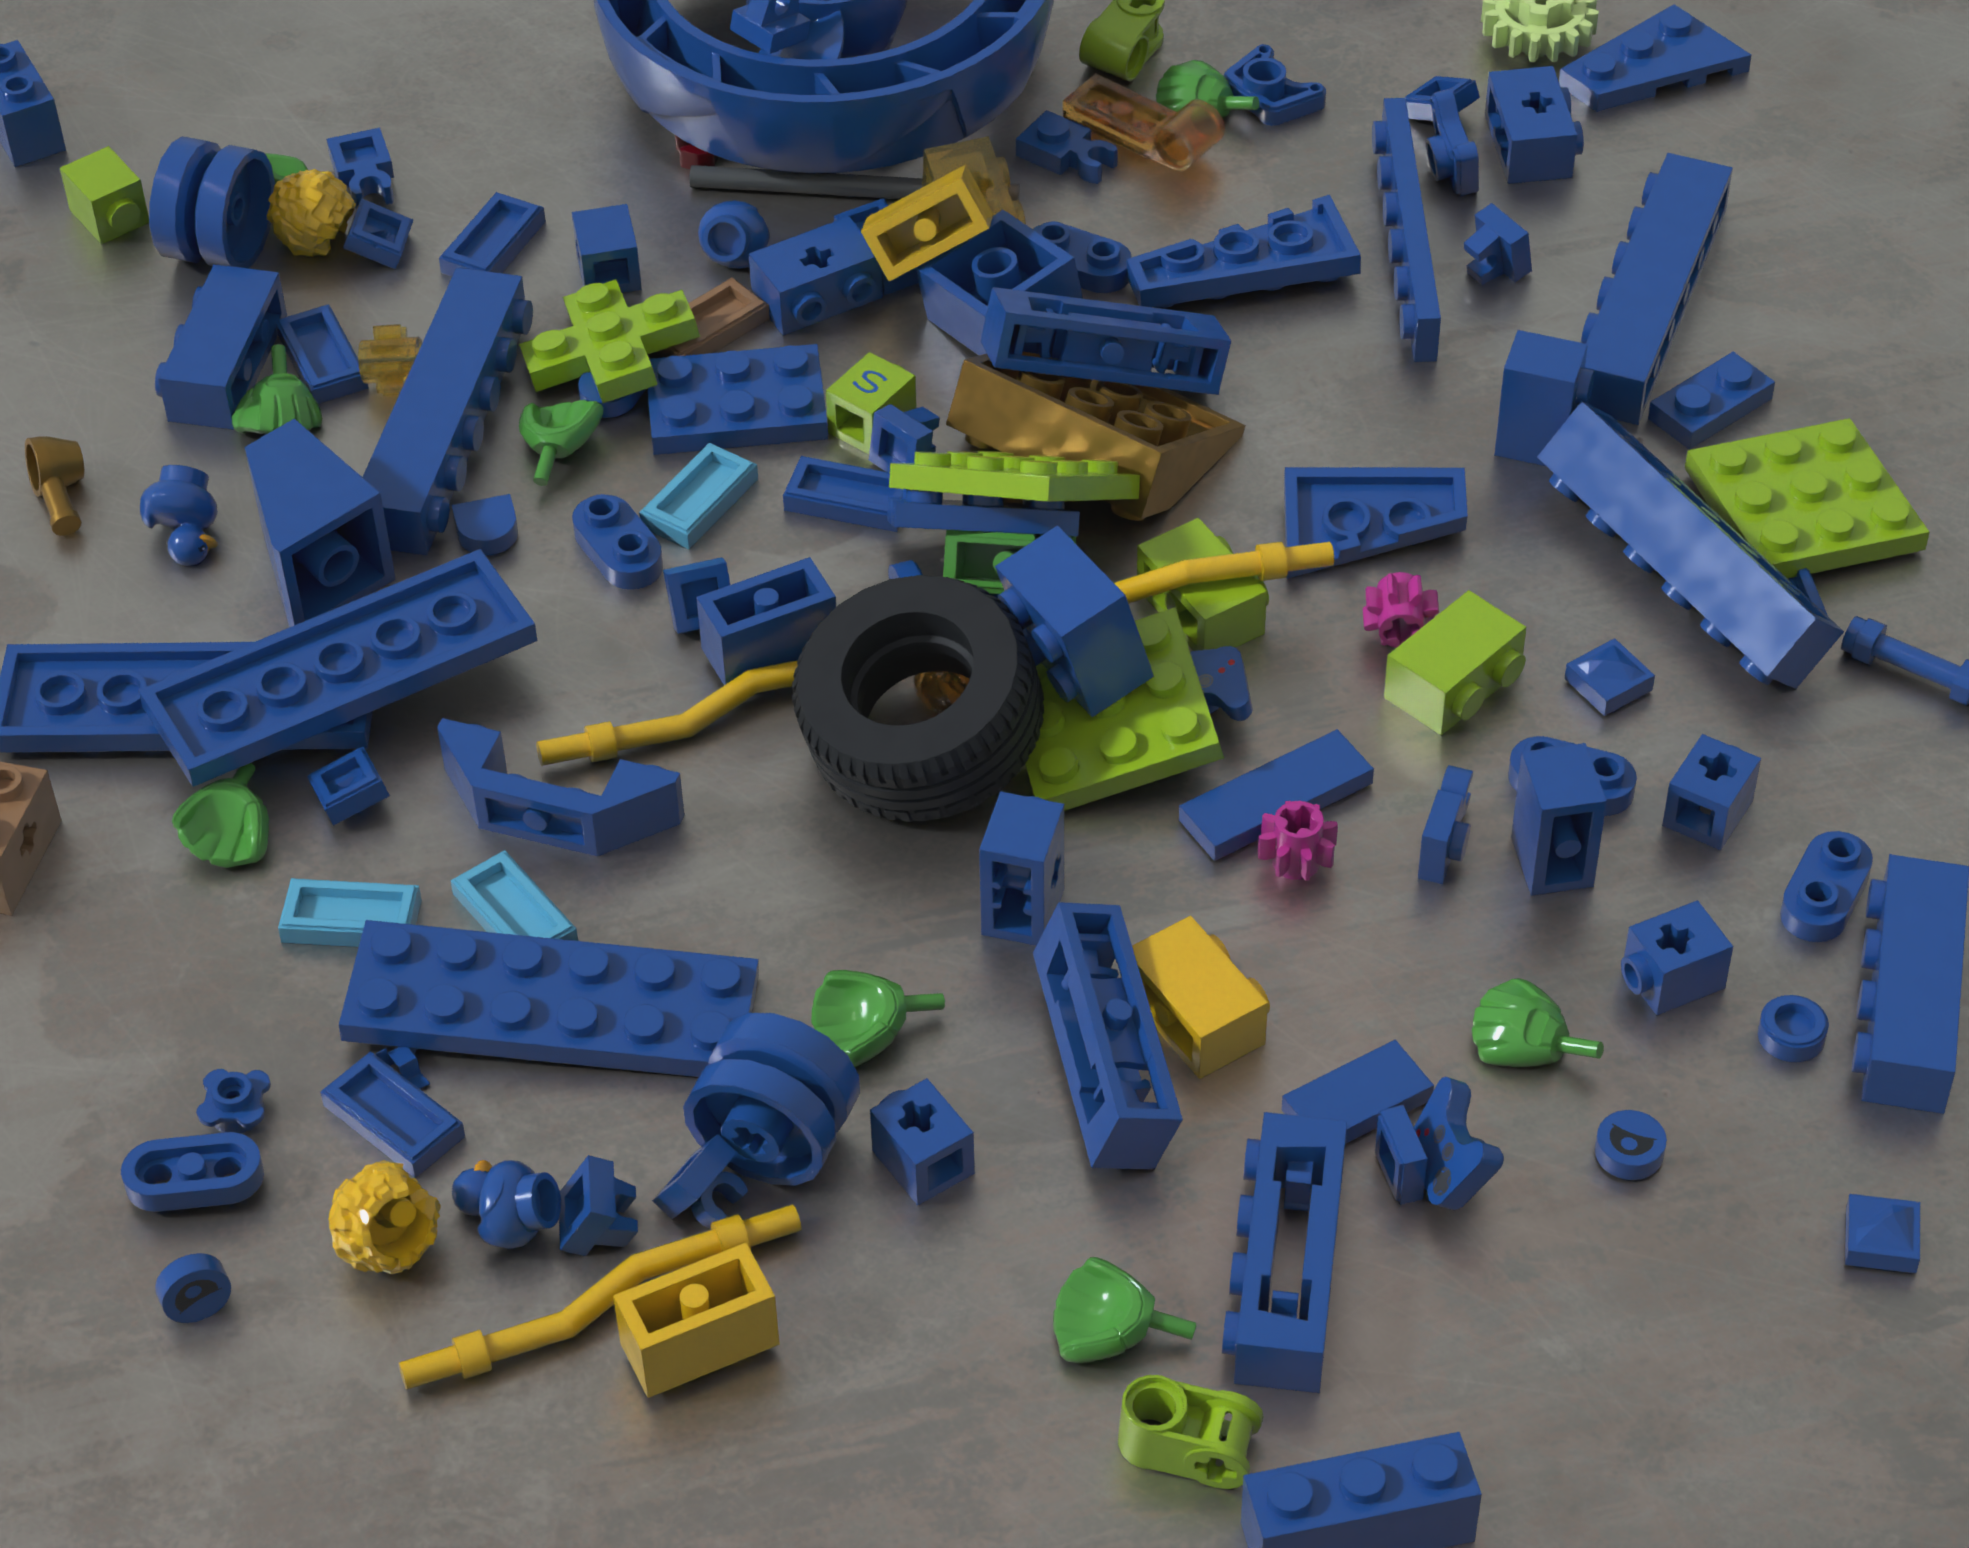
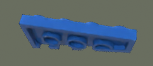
M1330 194L1312 200L1311 210L1296 215L1289 208L1268 214V224L1244 230L1239 224L1219 229L1214 241L1201 244L1194 239H1188L1127 259V279L1139 306L1168 308L1177 303L1208 298L1223 299L1232 294L1257 290H1279L1288 285L1313 281L1330 282L1339 277L1361 274V254Z

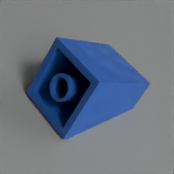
M292 419L245 446L261 527L289 627L372 594L396 579L381 494L377 489L296 419Z

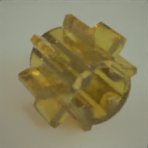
M401 324L373 326L374 340H361L359 343L358 362L362 381L364 384L376 383L377 394H383V396L399 395L422 345V340L419 336L407 337V327H401Z

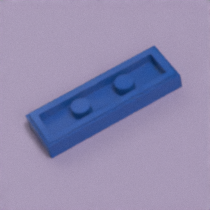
M1336 729L1179 805V821L1209 856L1216 861L1259 840L1262 828V815L1264 813L1275 815L1277 810L1285 804V801H1305L1313 805L1318 804L1320 809L1373 784L1374 768L1343 734Z

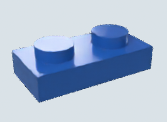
M1733 351L1650 402L1648 419L1690 450L1773 398L1775 381Z

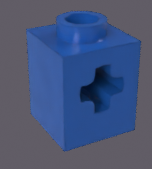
M622 204L572 212L576 254L583 286L592 283H606L616 279L622 293L642 290L638 248L628 205Z
M1702 734L1669 783L1662 826L1721 851L1753 802L1761 758L1745 752L1736 746L1728 745ZM1703 806L1710 809V815L1701 812L1700 807Z
M1697 900L1630 926L1625 954L1621 960V971L1629 989L1636 995L1641 994L1657 1016L1725 989L1734 946Z
M928 1078L906 1090L892 1092L879 1105L870 1109L872 1151L917 1206L975 1174L974 1132Z

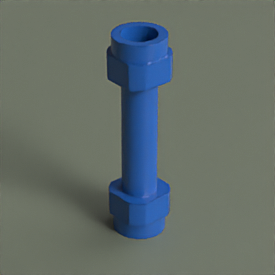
M1858 616L1853 618L1843 637L1841 650L1852 654V658L1868 665L1875 658H1878L1951 689L1949 699L1965 706L1969 705V659H1966L1963 665L1959 666L1887 636L1886 624L1871 618L1867 620Z

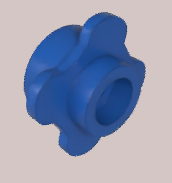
M216 1069L205 1076L203 1079V1085L207 1091L205 1101L198 1106L196 1111L198 1120L203 1125L208 1127L214 1126L223 1133L235 1132L241 1134L250 1131L263 1120L265 1108L262 1097L271 1087L269 1076L265 1072L253 1070L248 1074Z

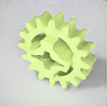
M1483 0L1481 22L1483 23L1482 33L1484 36H1493L1492 46L1494 48H1501L1507 45L1509 47L1508 56L1512 58L1523 52L1528 56L1530 62H1536L1538 57H1544V55H1547L1552 62H1557L1560 52L1574 57L1578 53V45L1583 47L1591 45L1592 35H1595L1599 14V11L1596 10L1597 0Z

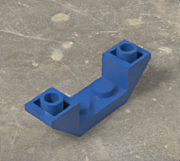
M444 718L441 719L437 726L444 769L479 829L598 857L680 825L685 816L679 772L666 770L656 765H644L620 759L605 790L600 796L587 793L579 788H566L527 779L519 774H508L501 731L488 729L478 724H466Z

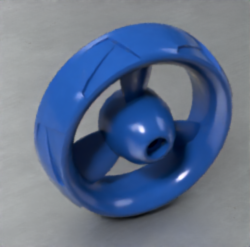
M594 0L596 16L609 59L628 95L641 111L650 114L664 128L683 141L705 152L752 167L797 173H843L892 166L942 150L983 128L1004 112L1024 91L1042 51L1054 0H973L963 12L936 31L916 41L890 49L906 8L907 0H799V13L811 20L808 39L769 54L762 49L759 53L744 50L704 33L679 14L668 0Z

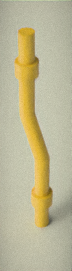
M1282 542L1257 544L1255 551L1182 560L1115 582L1114 584L1126 595L1128 604L1188 584L1257 575L1260 581L1286 578L1289 571L1333 566L1334 550L1331 542L1284 547Z
M798 660L746 670L682 714L615 727L608 721L584 726V733L537 741L536 747L540 765L544 766L589 757L591 762H598L617 758L618 751L690 738L755 694L792 687L793 675L798 666Z
M792 1204L742 1220L739 1214L711 1222V1230L632 1254L560 1312L484 1336L480 1329L453 1337L452 1346L399 1362V1369L405 1388L409 1390L461 1373L463 1379H467L492 1371L491 1363L575 1337L614 1305L613 1295L638 1286L644 1280L678 1270L745 1242L751 1250L752 1246L801 1231V1222L796 1207Z

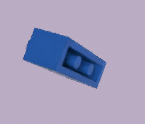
M213 264L204 285L198 286L195 290L192 310L185 324H180L176 329L174 347L167 361L161 362L156 371L155 391L157 396L163 399L168 422L234 430L232 426L234 410L245 393L256 384L269 356L271 347L278 336L275 321L287 317L279 272Z
M1460 1432L1243 1475L1241 1525L1248 1548H1446L1475 1542L1482 1494Z

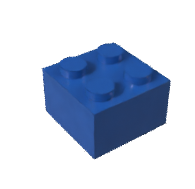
M1001 210L992 217L989 229L915 268L927 319L979 356L987 354L980 341L992 287L1083 299L1075 258L1005 210Z
M1058 525L995 566L1004 588V592L998 595V599L1002 604L1006 605L1021 626L1035 665L1037 666L1040 663L1044 665L1047 669L1046 673L1050 683L1066 703L1075 699L1091 717H1094L1154 677L1126 595Z

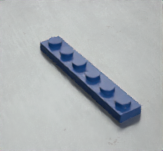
M1384 98L1382 121H1373L1372 148L1373 154L1383 155L1378 157L1377 179L1379 190H1388V192L1383 194L1384 226L1394 227V229H1389L1388 253L1390 263H1399V266H1395L1394 269L1395 300L1405 301V304L1400 306L1401 339H1411L1414 362H1437L1441 315L1406 98Z

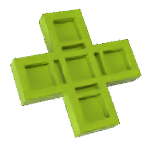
M615 279L606 283L588 284L576 293L562 297L572 326L562 330L542 332L534 339L520 343L519 346L536 392L579 378L583 373L591 372L601 401L606 403L658 385L648 354L698 338L700 334L682 289L669 294H655L647 298L643 303L627 307L618 282Z

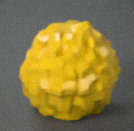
M316 169L299 171L298 173L285 176L274 185L273 193L268 199L270 207L267 212V220L272 223L273 233L277 236V239L281 240L294 256L305 255L313 257L320 255L326 257L327 254L332 252L330 239H334L337 232L345 234L348 226L347 221L352 216L356 203H354L352 196L347 192V185L342 180L336 178L333 172L318 171Z
M382 1160L365 1165L352 1179H345L339 1188L335 1189L328 1218L333 1241L332 1247L340 1259L351 1264L354 1269L363 1272L375 1271L376 1273L396 1274L401 1273L404 1269L410 1270L420 1260L429 1245H434L435 1238L437 1237V1219L440 1217V1203L436 1197L430 1196L428 1191L422 1188L416 1178L409 1177L408 1173L403 1170L402 1163Z

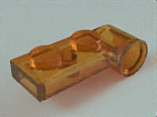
M1096 73L1063 100L1064 118L1090 128L1091 132L1144 158L1153 159L1177 171L1188 169L1216 145L1225 133L1224 122L1220 114L1212 105L1203 100H1191L1176 112Z

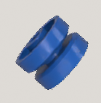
M184 136L173 141L160 160L153 180L149 203V227L153 245L162 257L198 263L204 259L209 266H213V264L240 268H250L253 266L264 248L271 228V222L267 220V212L270 207L268 199L273 193L275 181L272 165L266 154L255 149L228 145L221 149L217 143Z
M747 1013L732 1019L721 1035L709 1057V1065L702 1071L683 1105L685 1124L701 1147L718 1134L738 1153L727 1165V1167L737 1173L771 1185L796 1186L813 1180L823 1167L836 1142V1133L847 1120L860 1095L859 1074L843 1050L829 1037L805 1023L775 1013Z

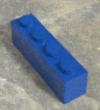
M1889 854L1884 879H1871L1867 898L1866 918L1877 919V930H1866L1861 968L1872 969L1873 975L1872 981L1862 980L1856 1015V1019L1868 1021L1867 1033L1857 1032L1852 1059V1072L1864 1074L1861 1101L1933 1113H1945L1956 1071L1969 866Z

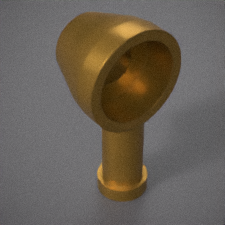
M49 436L27 438L25 440V460L30 484L37 497L43 496L51 517L50 525L52 531L59 536L73 534L81 527L82 522L78 512L73 509L66 487L84 478L85 469L81 448L78 442Z

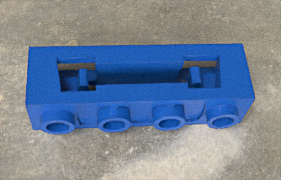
M992 287L980 341L994 368L1219 395L1231 345V339L1214 315ZM1022 352L1037 353L1040 357L1022 355ZM1048 358H1058V360H1052ZM1155 368L1157 372H1152L1151 369ZM1166 370H1172L1175 374H1171V373H1166V374H1165V371H1166Z
M1058 902L1033 951V956L1091 1168L1155 1169L1183 1118L1120 905ZM1114 960L1118 964L1121 978H1117L1119 975L1118 970L1111 968ZM1139 1070L1149 1071L1156 1102H1144L1151 1089V1084L1147 1079L1141 1080Z
M1264 1112L1261 1140L1247 1139L1243 1180L1256 1181L1254 1196L1240 1195L1236 1236L1249 1238L1247 1253L1233 1252L1229 1295L1242 1296L1240 1312L1226 1311L1222 1354L1235 1355L1234 1384L1320 1393L1347 1130V1121ZM1281 1188H1285L1284 1209L1309 1211L1299 1319H1297L1299 1293L1273 1290L1271 1312H1268L1279 1224Z

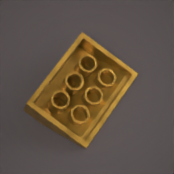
M1022 352V355L1040 357L1037 353ZM987 354L964 360L946 421L947 426L966 434L965 440L968 443L982 449H997L1001 452L1014 453V456L1023 457L1042 455L1065 457V460L1082 461L1083 459L1117 461V473L1140 475L1139 499L1103 501L1111 504L1110 509L1116 515L1136 521L1170 509L1243 436L1246 425L1169 389L994 368ZM1048 358L1052 360H1058V358Z

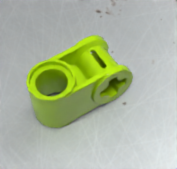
M1113 0L1102 14L1095 18L1087 27L1080 44V62L1126 81H1133L1141 72L1144 64L1161 47L1164 41L1163 28L1159 24V15L1163 11L1165 0Z
M1146 1375L1131 1382L1123 1393L1118 1446L1122 1456L1132 1465L1141 1469L1157 1470L1197 1480L1213 1488H1238L1243 1485V1475L1250 1473V1464L1246 1459L1251 1436L1258 1433L1262 1426L1263 1411L1255 1401L1233 1391H1216L1174 1381L1162 1375ZM1226 1413L1232 1414L1231 1421L1224 1419ZM1151 1419L1157 1420L1164 1424L1148 1425L1141 1421ZM1216 1459L1223 1460V1464L1217 1466Z

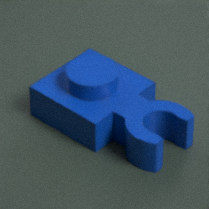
M1048 110L1041 114L1015 139L1017 157L1058 175H1062L1071 167L1077 170L1081 179L1089 183L1099 184L1102 181V164L1113 169L1118 165V148L1114 144L1104 140L1091 141L1090 128Z
M380 127L326 139L336 177L342 180L347 185V188H350L352 199L356 203L355 209H357L361 198L363 199L366 195L372 193L382 195L386 205L393 204L394 195L391 178H394L393 166Z
M1448 765L1445 771L1441 789L1437 791L1422 834L1418 879L1443 884L1451 860L1462 862L1471 824L1461 821L1466 814L1471 797L1468 789L1473 777L1472 770Z

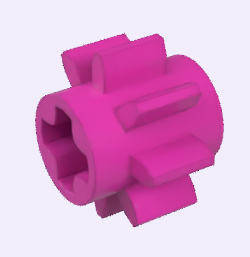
M1405 572L1389 573L1379 581L1377 588L1367 586L1365 589L1366 606L1363 607L1364 630L1374 631L1379 629L1381 645L1383 646L1388 645L1397 648L1439 613L1437 590L1423 591L1421 576L1418 574L1414 576Z
M1285 801V804L1277 810L1275 815L1268 813L1262 815L1261 835H1259L1258 858L1261 860L1272 859L1273 867L1276 870L1275 876L1277 877L1283 876L1291 880L1304 879L1308 881L1316 874L1320 865L1327 868H1332L1334 865L1338 824L1335 821L1324 822L1323 814L1318 804L1313 805L1305 801Z

